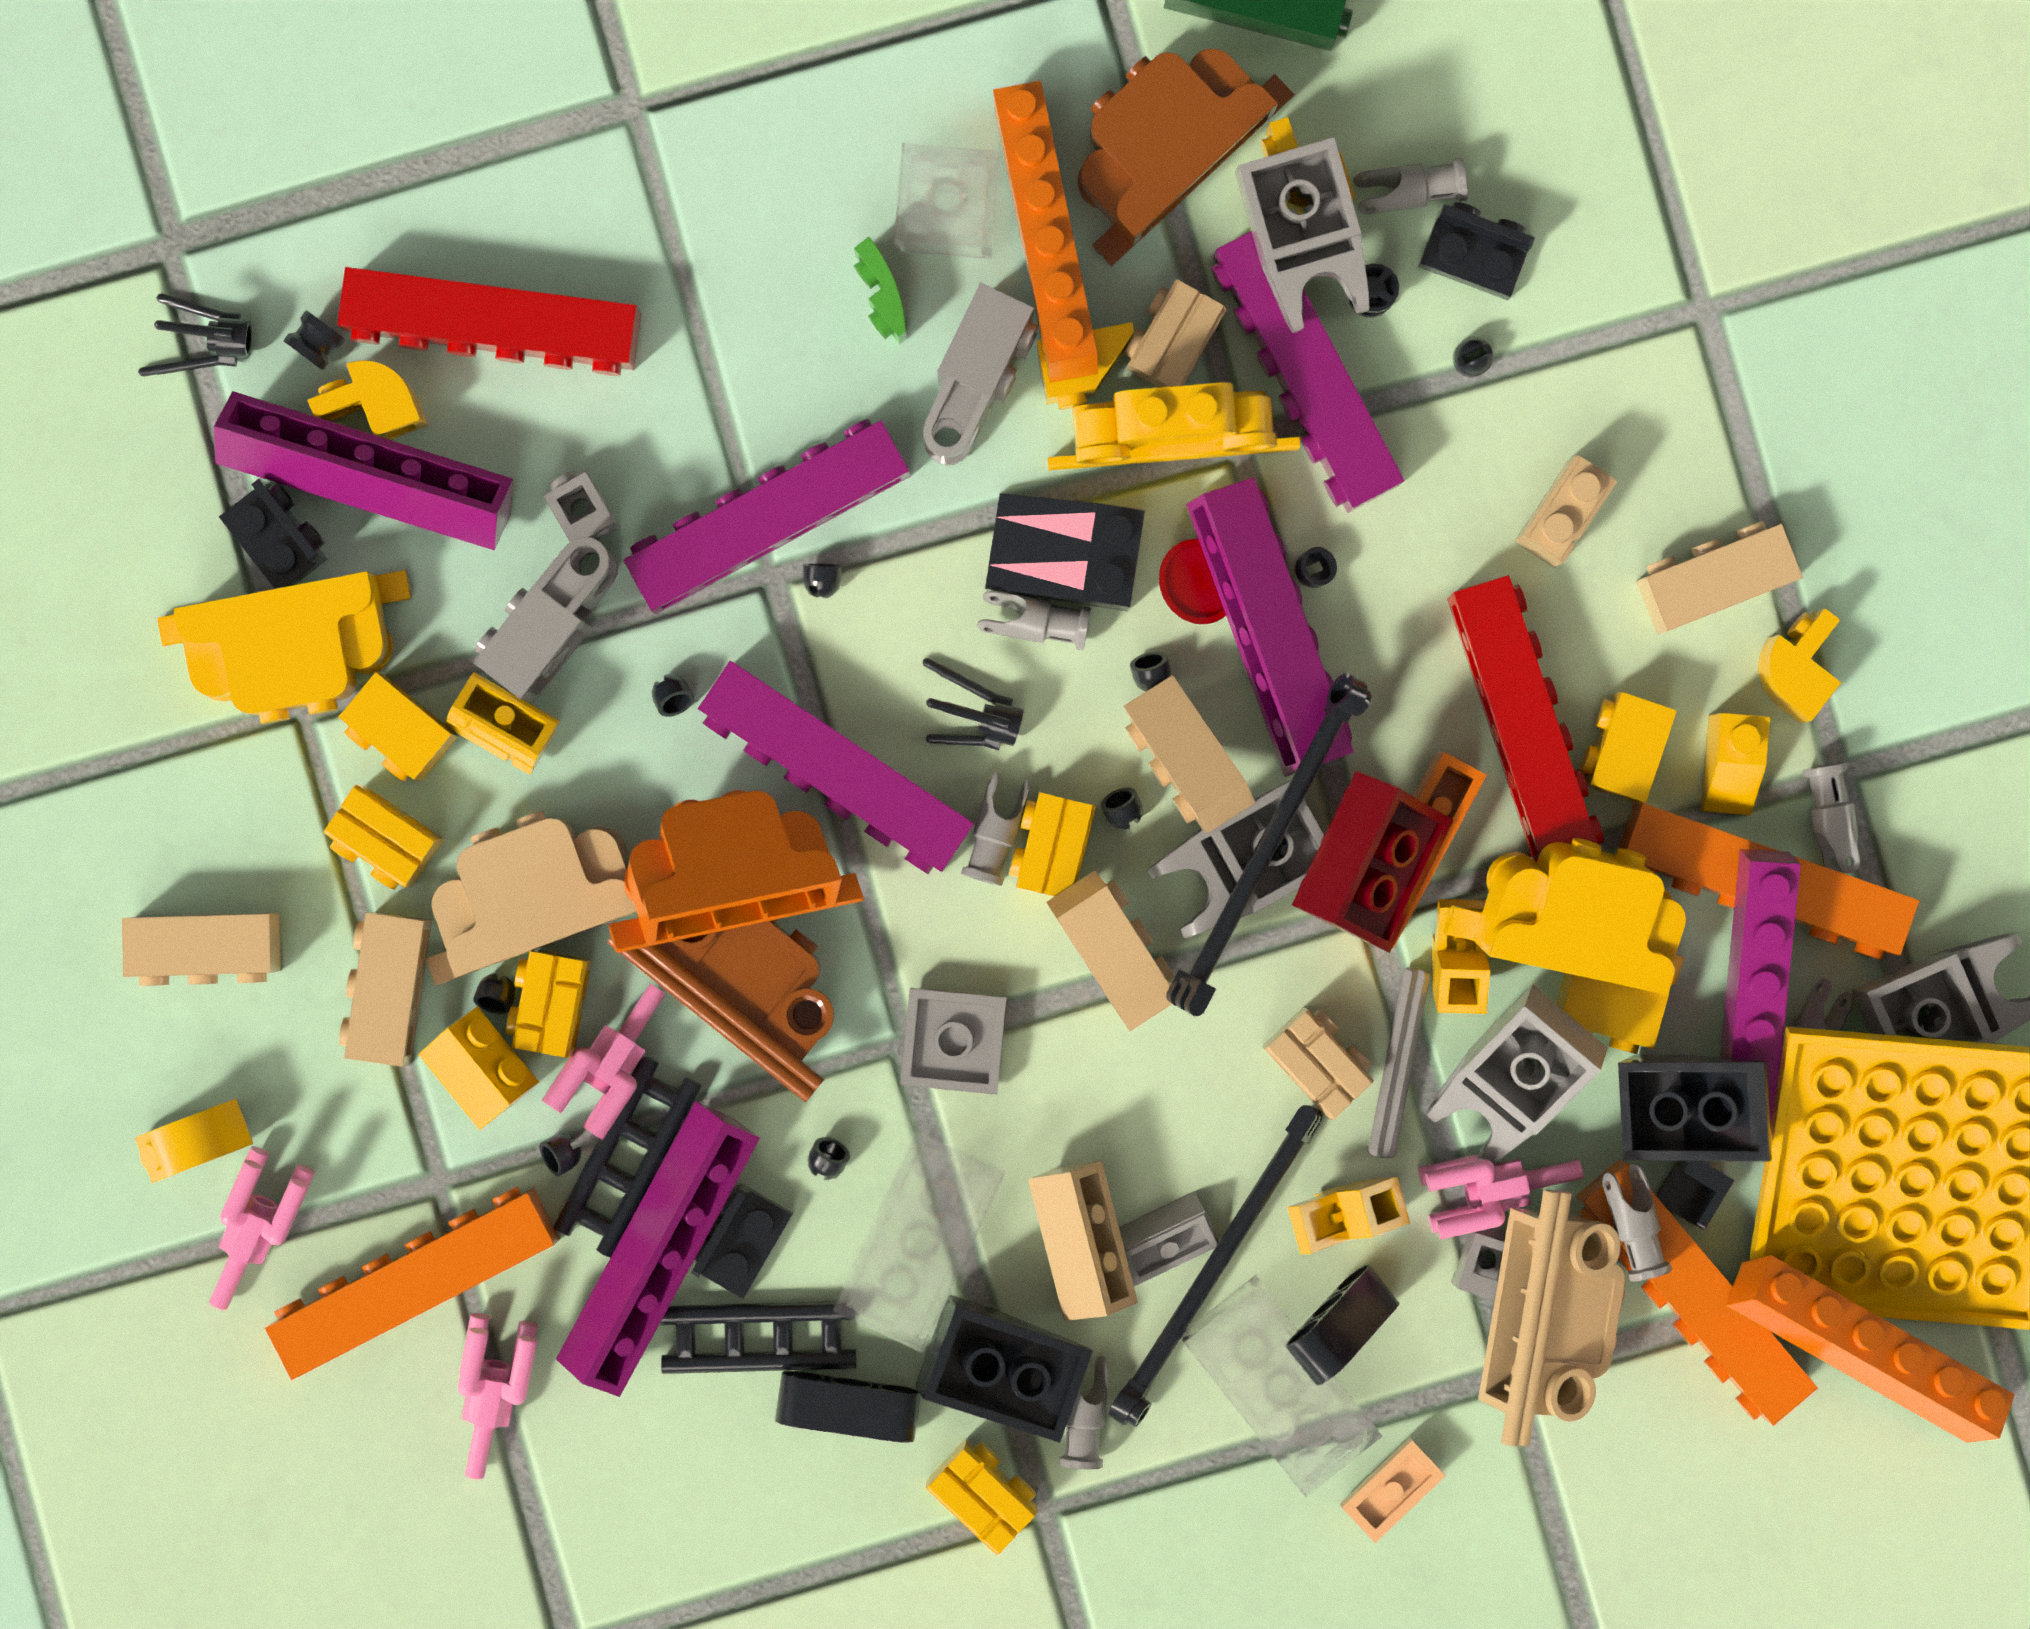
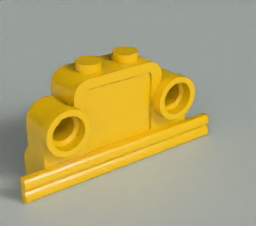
M1232 383L1135 389L1115 393L1111 402L1073 407L1076 455L1048 457L1047 464L1048 471L1298 451L1300 449V437L1277 439L1273 429L1271 397L1266 396L1265 391L1233 392Z
M406 570L381 575H374L365 571L174 608L173 615L158 617L157 621L163 647L183 643L190 681L198 692L214 700L232 701L239 711L259 715L261 724L290 719L289 710L308 707L309 715L338 710L337 701L347 699L355 691L357 685L355 671L364 674L375 673L385 668L392 659L394 642L386 628L382 605L412 599Z
M1573 838L1572 844L1554 842L1547 845L1541 851L1537 863L1521 852H1509L1498 857L1492 863L1487 873L1486 883L1489 893L1483 911L1452 905L1448 920L1445 923L1444 933L1450 936L1473 940L1490 957L1668 995L1671 984L1676 985L1684 961V957L1677 955L1676 952L1685 928L1686 915L1681 905L1672 899L1671 895L1664 889L1662 880L1644 865L1646 861L1644 855L1623 848H1618L1616 855L1602 852V847L1596 843Z

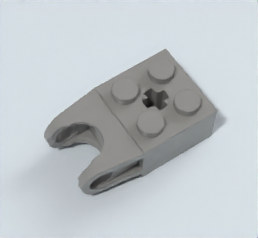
M1335 137L1238 165L1235 175L1261 267L1291 332L1296 333L1304 328L1302 319V291L1306 282L1315 277L1326 276L1333 278L1343 287L1346 295L1352 301L1356 313L1369 311L1368 284L1361 241L1362 233ZM1296 191L1299 198H1308L1310 205L1304 208V214L1298 215L1295 210L1287 208L1285 202H1288L1291 198L1290 192Z
M981 282L937 371L938 383L941 389L923 428L925 448L928 455L938 464L946 466L958 464L969 454L996 399L1004 403L1013 387L1017 369L1012 366L1017 356L1026 359L1037 336L1036 330L1038 325L1033 323V307ZM952 428L959 432L961 438L955 445L943 447L936 443L934 440L935 435L941 429Z
M580 537L568 543L529 591L521 588L510 600L505 608V612L509 614V617L498 630L491 627L482 636L475 647V651L479 655L473 663L516 697L534 704L593 628L585 620L617 577L618 563L615 555L608 548L604 547L601 542L591 537ZM597 553L600 558L597 570L591 575L583 576L580 570L581 562L586 556Z
M1291 780L1255 798L1254 805L1209 833L1205 834L1200 829L1146 870L1152 879H1156L1165 873H1172L1183 869L1193 870L1204 878L1208 887L1207 902L1204 908L1190 922L1179 928L1183 939L1214 928ZM1304 799L1282 839L1283 844L1277 848L1279 857L1271 860L1242 917L1256 913L1298 890L1306 876L1324 834Z
M2018 933L1998 935L1937 952L1852 989V993L1871 1034L1996 1044L1995 1041L2030 1021V996L2006 1000L1998 993L1994 984V972L1997 965L2022 944ZM1920 1008H1926L1929 1011V1014L1923 1018L1925 1026L1917 1022V1014Z
M1532 984L1467 1051L1437 1093L1426 1115L1434 1122H1437L1462 1109L1474 1110L1482 1114L1489 1121L1492 1132L1479 1150L1480 1155L1477 1159H1486L1495 1163L1533 1134L1536 1136L1601 1071L1607 1047Z

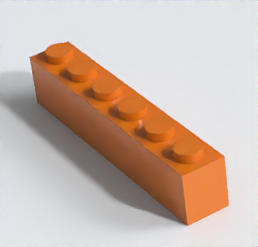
M1041 80L993 89L995 116L1049 381L1053 383L1098 374V353Z
M1645 803L1633 804L1618 847L1644 855L1646 857L1644 865L1653 873L1673 879L1672 888L1694 896H1699L1701 889L1718 894L1717 904L1733 910L1740 849L1778 851ZM1794 856L1801 864L1795 922L1810 927L1808 936L1835 945L1839 937L1856 943L1854 952L1882 961L1884 953L1901 955L1920 900Z
M1618 1159L1575 1196L1584 1206L1578 1212L1582 1218L1590 1221H1599L1615 1229L1603 1188L1602 1178L1607 1172L1614 1174L1618 1179L1623 1198L1631 1207L1633 1189L1628 1173L1629 1163ZM1650 1189L1661 1230L1657 1233L1664 1259L1666 1262L1671 1263L1672 1271L1659 1277L1646 1279L1647 1282L1641 1286L1642 1290L1659 1309L1667 1305L1678 1318L1672 1325L1690 1346L1699 1342L1710 1355L1703 1362L1721 1383H1725L1730 1379L1741 1393L1735 1397V1400L1754 1421L1761 1416L1774 1426L1817 1390L1818 1387L1769 1330L1725 1306L1731 1293L1732 1285ZM1620 1241L1621 1249L1618 1262L1630 1272L1632 1269L1625 1244Z
M516 1186L491 1199L495 1206L494 1209L478 1216L475 1209H471L450 1220L448 1223L452 1230L436 1239L432 1232L429 1231L404 1244L408 1253L391 1261L388 1253L361 1266L365 1274L364 1276L348 1283L343 1275L317 1289L321 1298L307 1305H304L302 1299L299 1298L274 1311L278 1320L265 1327V1330L291 1381L554 1246L560 1240V1237L553 1228V1224L535 1189L533 1188L522 1194L519 1187Z
M1772 1255L1742 1262L1725 1306L1966 1443L2000 1439L2015 1394Z

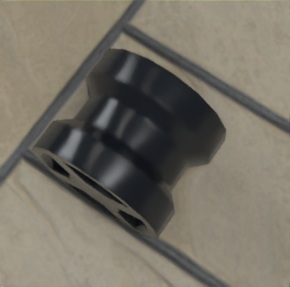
M1371 263L1365 265L1369 293V311L1357 314L1363 317L1374 318L1383 315L1391 308L1399 294V282L1396 274L1389 267L1383 264ZM1347 296L1350 307L1355 311L1352 301Z
M305 310L300 317L301 325L294 333H288L283 342L321 370H324L329 363L328 355L333 348L341 347L346 339Z

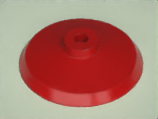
M1188 539L1173 546L1163 558L1159 570V587L1167 606L1178 617L1194 624H1211L1224 618L1226 613L1199 539Z

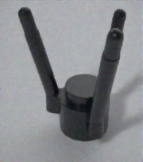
M160 293L156 297L158 302L215 321H209L208 326L157 320L154 323V327L157 330L207 337V349L216 351L217 355L141 367L138 373L140 376L145 377L219 365L236 367L237 358L248 359L252 342L251 321L241 319L240 313L223 312Z
M930 658L923 659L922 664L924 667L994 705L984 704L983 710L978 711L947 701L928 698L926 705L929 708L979 722L977 732L986 734H928L926 736L928 743L984 746L995 750L1000 749L1001 743L1014 746L1024 709L1013 707L1012 698L998 695Z

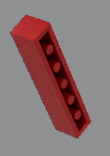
M345 267L337 325L345 332L351 333L350 340L365 344H380V337L399 339L400 347L412 350L428 351L430 343L447 346V353L458 356L476 357L477 350L496 352L495 359L504 362L524 363L525 356L544 358L543 365L551 368L572 370L573 362L592 365V372L620 376L621 369L634 370L642 313L637 305Z
M1507 575L1453 592L1447 598L1531 856L1534 857L1537 863L1541 851L1547 845L1554 842L1572 844L1573 838L1588 840L1596 844L1604 843L1600 823L1595 815L1589 816L1583 799L1589 795L1584 775L1580 769H1573L1568 754L1569 751L1573 750L1570 732L1564 722L1558 724L1553 705L1558 704L1554 684L1549 676L1543 678L1537 660L1543 657L1540 641L1534 630L1528 632L1522 613L1527 612V603L1520 585L1513 586L1510 576Z

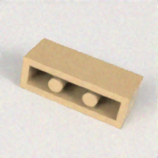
M1763 520L1736 531L1739 541L1722 547L1719 538L1692 548L1694 558L1677 564L1674 556L1646 566L1649 576L1636 582L1657 635L1802 579L1803 576L1783 525L1779 524L1767 529Z
M1173 675L1123 706L1131 721V724L1124 727L1139 752L1148 748L1155 758L1148 762L1163 788L1171 783L1179 794L1172 798L1187 823L1196 819L1204 833L1207 834L1255 804L1247 782Z
M1095 870L1046 902L1129 1031H1132L1172 1005L1168 1002L1166 994L1175 975L1162 955L1153 960L1146 948L1153 943V940L1138 917L1131 922L1127 919L1122 909L1129 905V902L1114 879L1105 884Z
M366 912L365 920L357 922L353 946L354 949L360 950L357 969L350 970L346 987V996L353 998L350 1017L343 1018L339 1034V1045L346 1046L345 1059L400 1067L411 1064L432 920L381 912Z
M280 913L122 918L123 977H139V986L169 985V976L188 975V984L218 983V974H237V983L267 982V973L281 971Z
M1102 1160L1058 1167L1029 1178L1028 1182L1064 1321L1108 1316L1138 1303Z

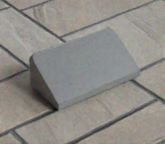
M1194 1192L1119 1227L1134 1287L1214 1249L1219 1243L1203 1206Z

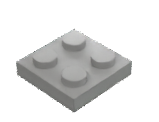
M910 987L900 1085L997 1095L1007 997Z

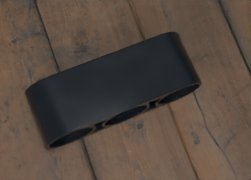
M1370 1264L1364 1265L1348 1276L1289 1339L1285 1347L1315 1385L1319 1386L1333 1378L1352 1360L1397 1309L1400 1302Z
M783 1371L775 1422L796 1428L890 1442L911 1443L915 1440L921 1395L918 1390L909 1387L803 1371Z

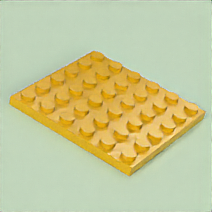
M1786 1026L1770 1129L1772 1160L1764 1162L1749 1260L1772 1255L1882 1318L2030 1330V1047Z

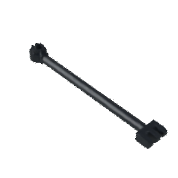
M1344 673L1332 683L1327 694V705L1324 709L1327 713L1189 974L1179 969L1167 991L1166 997L1168 1002L1193 1016L1202 1015L1212 999L1216 988L1210 986L1207 982L1344 721L1348 723L1352 715L1360 716L1370 705L1372 696L1371 692L1367 689L1366 683L1352 674Z
M1303 1105L1297 1110L1286 1127L1285 1131L1288 1134L1137 1372L1133 1378H1130L1112 1403L1108 1415L1121 1424L1127 1425L1130 1423L1137 1427L1147 1415L1152 1403L1145 1398L1150 1391L1151 1384L1305 1142L1308 1144L1311 1142L1322 1125L1324 1116L1320 1110L1309 1105Z

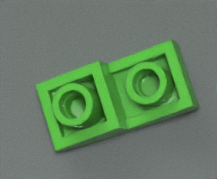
M867 237L854 247L855 256L859 262L853 265V267L870 289L876 285L880 287L879 291L868 298L870 307L873 310L868 315V318L884 339L893 335L896 341L901 344L907 339V332L898 288L882 254L871 238Z

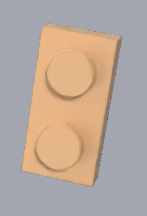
M1409 1437L1340 1503V1506L1376 1543L1446 1475Z

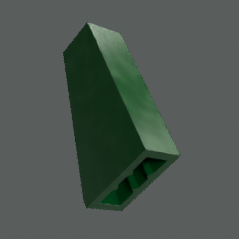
M1165 0L1164 9L1328 51L1332 50L1337 37L1346 38L1353 10L1344 8L1346 0Z

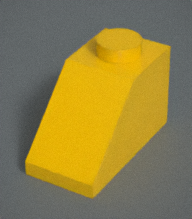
M1133 322L1094 329L1093 333L1098 353V374L1050 383L1042 342L1037 340L1036 352L1047 405L1058 403L1059 410L1086 405V397L1096 394L1127 348L1134 335Z
M1718 713L1708 716L1701 811L1751 815L1767 763L1770 717Z

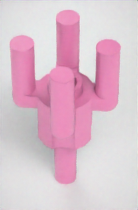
M649 984L618 1032L605 1025L590 1049L578 1047L574 1050L573 1056L568 1059L542 1101L562 1114L583 1081L596 1088L603 1095L582 1127L603 1140L637 1088V1082L631 1076V1073L646 1050L634 1042L666 993Z
M252 1146L220 1215L221 1222L226 1228L218 1245L220 1249L229 1255V1258L210 1298L209 1303L212 1306L222 1310L228 1309L247 1264L256 1263L262 1265L267 1258L271 1246L280 1245L286 1240L315 1174L312 1169L303 1165L296 1166L278 1206L277 1203L267 1197L251 1195L269 1153L260 1147Z
M1478 1154L1418 1167L1421 1185H1427L1430 1192L1458 1185L1464 1186L1468 1206L1428 1214L1432 1233H1438L1440 1240L1499 1227L1505 1222L1504 1211H1508L1510 1208H1521L1530 1205V1190L1584 1178L1579 1159L1525 1172L1519 1158L1493 1164L1486 1159H1477Z
M471 1313L458 1384L459 1393L465 1397L461 1417L463 1420L475 1425L465 1476L469 1478H484L494 1429L508 1427L511 1421L513 1405L522 1404L526 1400L538 1342L536 1339L538 1324L534 1322H519L510 1365L500 1360H484L490 1317L482 1313Z

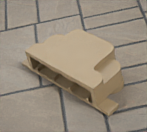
M543 810L517 819L516 822L519 829L500 835L499 829L496 827L471 836L470 839L473 845L464 849L457 859V871L460 877L443 883L437 888L432 898V911L447 950L425 959L435 986L636 913L635 905L628 898L624 889L625 872L629 864L626 859V846L620 835L609 828L594 827L577 836L570 823L563 819L546 818Z
M1544 1190L1540 1212H1534L1529 1209L1510 1208L1478 1400L1506 1413L1501 1443L1508 1446H1530L1535 1415H1553L1567 1422L1576 1421L1584 1417L1591 1409L1596 1396V1385L1593 1378L1601 1377L1607 1372L1616 1347V1332L1621 1303L1625 1295V1275L1622 1268L1616 1264L1621 1249L1620 1239L1615 1229L1605 1223L1590 1221L1580 1216L1569 1214L1572 1193Z

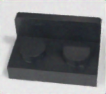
M1454 202L1452 206L1444 204L1436 216L1418 267L1509 300L1526 255L1533 246L1535 237L1525 234L1526 228L1517 222L1499 219L1498 223L1482 218L1480 217L1481 211L1469 204Z
M258 478L251 484L254 489L221 514L219 518L274 589L296 585L328 560L320 550L325 541L307 520L303 524L299 523L290 511L295 506V503L279 483L276 482L271 486L269 483Z
M743 1184L737 1194L730 1193L717 1217L721 1219V1222L714 1234L706 1237L694 1260L697 1263L691 1274L698 1278L702 1275L744 1299L793 1212Z

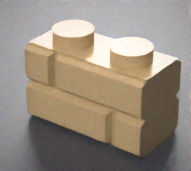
M1175 280L1170 291L1161 286L1147 311L1155 316L1147 332L1145 333L1137 329L1124 352V355L1131 358L1127 370L1147 383H1151L1156 388L1184 386L1227 308L1180 280Z
M1575 455L1566 462L1515 539V542L1553 567L1563 564L1574 548V542L1580 539L1617 481L1583 457Z
M1303 1008L1265 1042L1262 1048L1325 1116L1332 1121L1374 1082L1366 1072L1373 1065L1353 1044L1347 1050L1343 1048L1333 1037L1339 1031L1338 1027L1321 1009L1312 1014L1308 1009Z

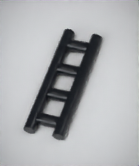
M643 1055L631 1075L637 1082L635 1092L604 1139H598L553 1226L556 1231L566 1236L571 1235L576 1224L603 1236L596 1251L611 1258L702 1087L697 1081L685 1077L678 1090L653 1077L659 1062L646 1055ZM643 1094L669 1106L657 1132L630 1120ZM621 1137L647 1150L634 1176L608 1163ZM599 1180L625 1193L612 1219L586 1206Z
M855 1301L669 1306L660 1324L661 1326L676 1325V1354L661 1356L662 1374L856 1369V1349L841 1350V1320H855ZM821 1321L822 1350L793 1351L792 1322ZM773 1322V1352H744V1323ZM724 1324L725 1353L696 1354L695 1325Z

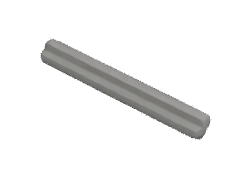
M1405 968L1402 975L1368 1147L1369 1153L1377 1157L1393 1158L1396 1154L1430 981L1429 972L1421 969Z

